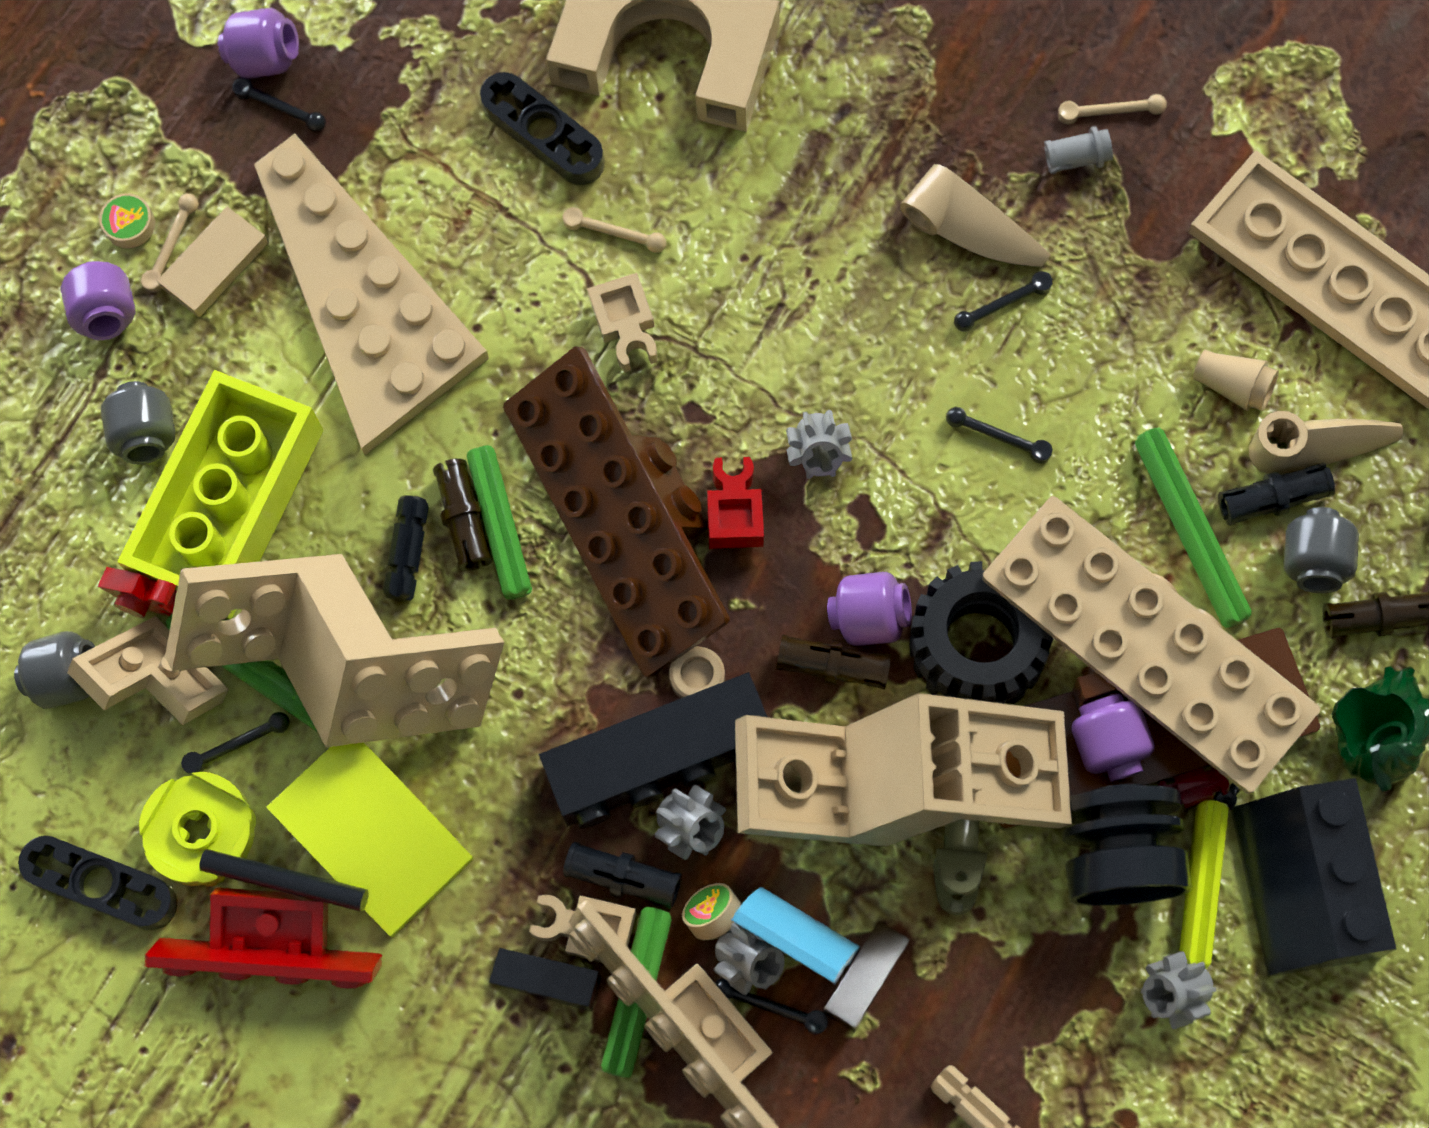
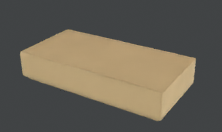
M226 206L157 282L161 289L200 318L269 242L263 233Z

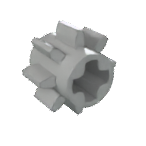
M828 410L825 414H809L804 412L803 419L799 422L797 428L790 427L786 430L788 444L790 445L787 449L790 466H797L802 463L808 479H811L814 475H830L834 477L842 461H852L851 449L848 444L852 440L848 423L836 426L831 410Z
M697 785L692 787L688 796L674 789L672 794L663 800L656 811L657 823L660 829L655 833V837L666 843L668 850L682 859L687 860L692 849L706 856L708 851L720 842L724 834V822L721 816L726 809L712 800L713 795Z
M736 923L731 925V930L719 937L715 946L716 958L720 963L716 965L714 972L726 979L731 987L743 995H747L752 984L766 990L768 986L772 985L780 977L783 971V953Z
M1180 951L1165 956L1161 961L1147 965L1145 968L1150 977L1146 979L1141 993L1147 1008L1151 1012V1016L1153 1018L1169 1017L1172 1029L1189 1025L1195 1020L1209 1016L1211 1011L1207 1003L1211 1000L1213 992H1216V987L1213 985L1209 972L1205 969L1206 964L1204 962L1187 964L1185 953Z

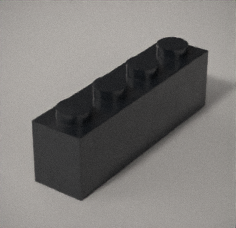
M747 672L540 753L541 762L567 827L578 823L580 829L595 826L611 817L609 810L627 803H631L632 808L646 806L662 798V790L681 782H683L685 787L702 784L716 775L714 769L734 761L736 763L735 720L745 715L767 717L750 673Z

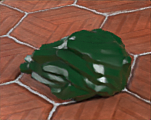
M1392 666L1386 667L1383 679L1365 688L1349 689L1335 703L1331 714L1336 724L1339 755L1343 758L1342 766L1349 771L1351 777H1360L1367 783L1376 784L1382 792L1390 790L1392 784L1407 778L1417 770L1425 751V746L1429 742V699L1423 698L1416 677L1413 676L1415 670L1412 667H1407L1400 671H1396Z

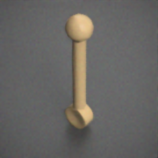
M1160 94L1151 95L1148 100L1078 106L1075 102L1066 101L1060 105L1058 117L1062 123L1072 124L1077 121L1078 117L1147 110L1152 114L1158 115L1166 109L1167 102L1165 97Z
M192 194L181 195L178 199L180 210L153 269L146 271L141 277V284L150 293H156L161 290L157 280L162 275L189 214L194 213L198 209V199Z
M576 207L568 208L563 213L564 225L569 230H578L581 227L644 244L653 253H659L666 247V238L658 232L647 235L584 217L582 211Z

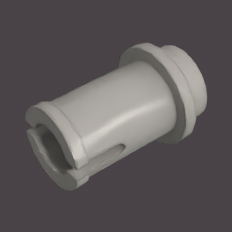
M1094 126L1090 127L1087 134L1054 141H1044L1045 155L1050 174L1091 164H1096L1097 168L1104 167L1105 161L1113 160L1112 144L1107 129L1098 131L1097 127Z

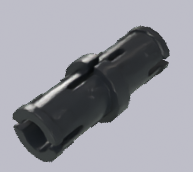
M1322 462L1280 475L1278 472H1272L1264 475L1262 481L1240 488L1221 491L1218 494V502L1224 521L1226 520V524L1231 526L1273 513L1275 516L1289 513L1291 507L1334 496L1335 483L1329 467L1327 468L1326 463Z
M578 842L571 844L563 868V877H572L610 889L611 896L623 898L627 894L664 905L665 908L672 909L675 904L682 881L681 873H673L636 862L635 855L622 852L620 856L583 846Z

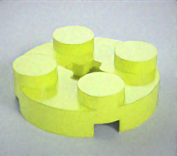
M209 772L191 773L192 776H184L176 781L171 779L161 784L151 794L140 816L139 833L143 839L146 858L155 870L178 884L186 886H216L222 883L226 877L200 871L199 865L203 852L206 849L246 859L254 841L256 816L243 793L230 781L219 775ZM203 815L208 816L207 827L210 829L209 835L205 839L199 838L195 843H188L190 833L184 829L185 823L189 819L198 822Z

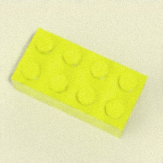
M214 370L117 561L125 571L140 573L152 581L160 579L176 585L175 590L177 591L180 572L183 568L260 562L324 431L313 409ZM236 609L231 610L226 618L232 619Z

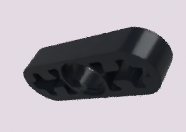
M499 72L491 75L483 82L480 89L483 110L486 117L572 184L587 185L596 181L601 176L605 167L603 148L600 141L593 134L515 74ZM512 92L516 107L522 111L519 118L516 109L509 103L502 101L497 105L495 95L499 93L506 97ZM540 118L550 119L557 125L556 131L545 139L534 138L528 133L531 123ZM566 137L568 147L577 155L582 156L587 151L589 152V164L579 161L573 166L571 154L563 146Z
M36 837L23 847L19 855V870L27 882L42 890L141 929H160L167 925L176 913V894L168 884L159 878L55 837ZM53 849H55L53 857L64 865L73 868L70 877L68 878L53 870H46L41 877L42 869L36 865L38 857L40 855L49 857ZM81 857L82 859L77 863V858ZM107 868L112 875L110 890L100 898H89L84 891L86 876L94 869ZM132 877V880L127 884V878ZM69 883L68 889H64V887ZM126 887L143 896H149L153 889H156L154 897L161 901L158 911L148 910L144 917H141L143 909L123 898ZM120 902L119 908L115 909L114 907Z

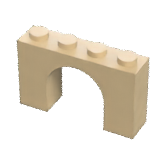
M566 0L546 59L552 85L600 96L615 49L626 33L639 24L650 20H678L698 30L710 46V52L695 96L697 120L747 132L780 27L779 0Z

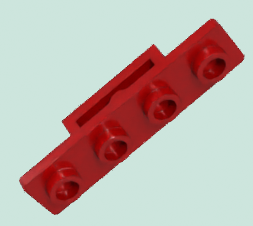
M216 887L210 894V941L160 938L145 954V967L162 968V972L169 976H188L197 971L217 972L218 976L225 980H245L253 975L273 976L275 981L282 984H302L309 979L329 980L333 986L338 988L353 989L373 982L382 966V954L327 949L328 903L285 892Z

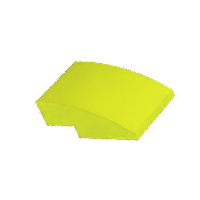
M364 742L328 748L266 807L337 882L368 889L369 896L364 910L391 938L474 860L468 851Z

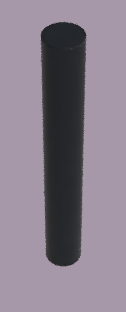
M206 849L200 859V871L362 912L368 901V889Z

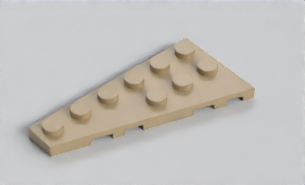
M293 134L254 165L364 455H366L487 361L489 356L487 350L296 134Z

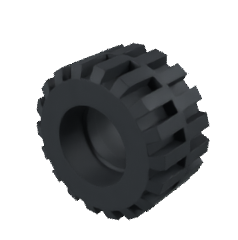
M982 561L970 562L969 569L965 572L961 571L959 565L947 569L946 578L941 580L937 576L928 585L927 594H921L916 604L910 632L909 649L910 657H914L915 660L913 668L918 679L923 676L927 680L925 688L932 695L940 692L946 697L1001 704L1010 700L1015 704L1024 697L1028 688L1032 690L1038 682L1049 657L1053 637L983 581L982 577L985 570H983ZM972 613L987 614L1005 625L1012 637L1013 647L1009 654L997 661L987 663L975 662L963 657L954 649L947 635L948 628L956 619Z

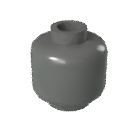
M131 381L120 385L101 404V419L106 446L112 454L121 457L125 462L137 465L155 462L162 458L165 451L174 443L176 430L171 403L168 396L162 390L148 386L144 382Z
M1317 507L1308 510L1306 515L1297 517L1287 526L1284 571L1304 591L1321 594L1338 591L1342 588V584L1351 580L1356 574L1359 542L1357 528L1351 521L1341 517L1339 512L1332 508Z
M62 631L30 641L22 648L18 658V665L14 671V679L18 690L24 696H28L34 704L42 709H54L87 699L89 695L67 672L73 658L96 646L73 631Z

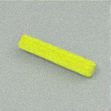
M1205 800L1196 806L1189 863L1192 890L1185 897L1179 952L1183 951L1187 957V964L1204 962L1206 964L1205 969L1210 966L1212 961L1229 813L1227 804L1213 800Z

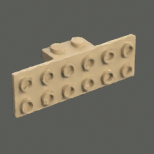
M1055 496L1050 497L983 573L982 579L987 585L1246 794L1254 792L1320 712V706L1223 630L1220 623L1212 615L1194 607L1178 594L1175 587L1168 580L1158 574L1151 573Z
M585 900L581 903L569 919L570 925L574 928V931L569 934L570 939L589 961H593L598 957L612 975L606 979L607 983L624 1004L630 1006L636 1002L650 1020L644 1026L655 1042L666 1052L673 1047L688 1065L682 1072L691 1085L703 1097L712 1093L726 1111L720 1117L727 1128H779L740 1082L773 1052L698 963L664 991L590 902Z

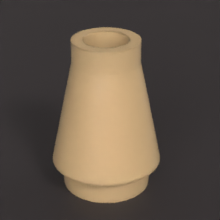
M1204 350L1197 362L1193 380L1204 383L1246 411H1249L1251 407L1263 411L1272 396L1279 371L1268 367V361L1217 354Z

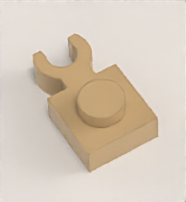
M634 273L587 288L588 297L604 343L619 339L616 346V354L620 368L625 373L631 371L628 354L636 348L647 352L651 364L657 363L658 356L655 341L649 334L642 332L655 326L638 274Z
M538 896L537 904L542 908L554 910L556 912V920L552 926L547 928L531 925L529 930L531 935L538 940L546 942L554 941L561 936L569 937V934L574 931V928L569 923V919L574 911L566 909L562 901L554 896ZM580 896L577 907L585 900H588L628 947L636 910ZM569 937L565 952L568 955L587 959ZM596 957V958L593 960V961L601 962V960H600L598 957Z

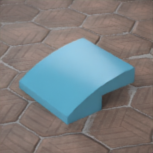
M763 887L754 891L738 908L732 918V921L834 984L838 981L845 967L850 966L861 948Z

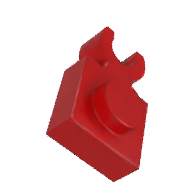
M743 457V471L736 476L728 475L723 471L722 458H715L713 462L712 479L717 490L707 491L709 549L764 547L762 489H749L753 483L754 472L753 461L750 457Z
M106 567L97 587L116 597L114 602L116 608L138 618H145L147 612L166 616L173 614L177 593L175 584L160 579L152 581L140 573Z

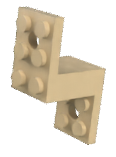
M336 554L181 569L165 658L172 671L279 659L325 747L480 727L504 641L496 628L391 639L344 556ZM242 609L236 617L222 621L230 614L231 610ZM446 678V680L441 685L436 687L440 683L441 679Z
M917 693L847 726L745 715L735 720L738 833L887 847L960 819L1056 829L1072 824L1064 711ZM1007 751H1010L1020 762L1021 774L1019 779L1014 777L1007 769L1005 762ZM786 765L792 766L801 777L802 786L799 793L791 791L784 782L783 770Z

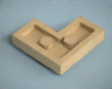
M156 616L72 659L67 672L103 710L146 688L182 725L223 703L229 690L207 667L178 671L171 670L165 658L170 630Z

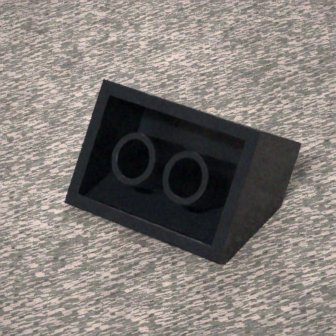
M1356 778L1301 786L1232 807V818L1268 977L1381 959L1397 949Z

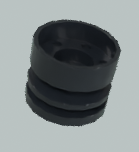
M1120 784L1105 786L1071 796V822L1075 825L1064 829L1062 833L1063 842L1071 846L1090 848V853L1070 859L1066 863L1069 901L1076 905L1116 906L1155 902L1188 894L1192 890L1188 852L1182 848L1160 845V841L1181 834L1185 829L1184 820L1176 816H1169V814L1178 811L1182 807L1180 792L1175 788L1164 786Z

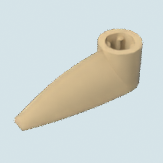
M934 164L900 204V209L905 217L923 232L929 235L939 234L947 240L984 257L1012 264L1042 267L1051 256L1045 248L1005 213L954 172L942 165Z
M1276 411L1268 414L1261 421L1249 445V457L1257 469L1267 474L1272 472H1278L1279 474L1295 472L1318 463L1325 462L1327 465L1387 446L1402 439L1403 426L1400 423L1365 419L1303 421L1296 414L1289 411ZM1269 438H1278L1279 443L1285 442L1287 448H1277V443L1271 444Z

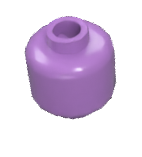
M264 8L230 15L225 23L223 33L219 35L218 49L222 60L229 64L237 75L249 79L286 72L292 63V59H295L298 55L299 40L296 28L290 19L284 18L282 13L274 8Z
M86 262L73 268L62 281L60 290L67 321L76 333L94 340H108L118 336L132 323L136 313L128 276L120 267L109 262Z
M888 572L846 576L840 581L836 596L828 598L827 611L831 628L833 630L840 629L846 642L853 646L896 642L900 638L903 628L910 627L912 607L908 587L905 583L899 584L894 575Z
M1122 694L1111 695L1079 707L1081 716L1073 722L1072 734L1085 769L1092 774L1107 772L1110 782L1143 772L1140 761L1149 757L1155 748L1143 710L1130 700L1124 701Z

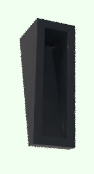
M499 948L489 983L592 1012L602 976L599 971Z

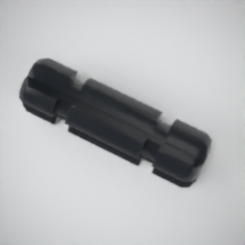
M404 495L398 500L396 517H398L399 523L394 524L387 564L390 566L391 572L386 573L383 587L386 598L396 601H411L414 598L417 580L414 579L415 576L413 574L418 573L425 534V531H422L423 527L421 525L426 524L429 510L428 503L424 498Z

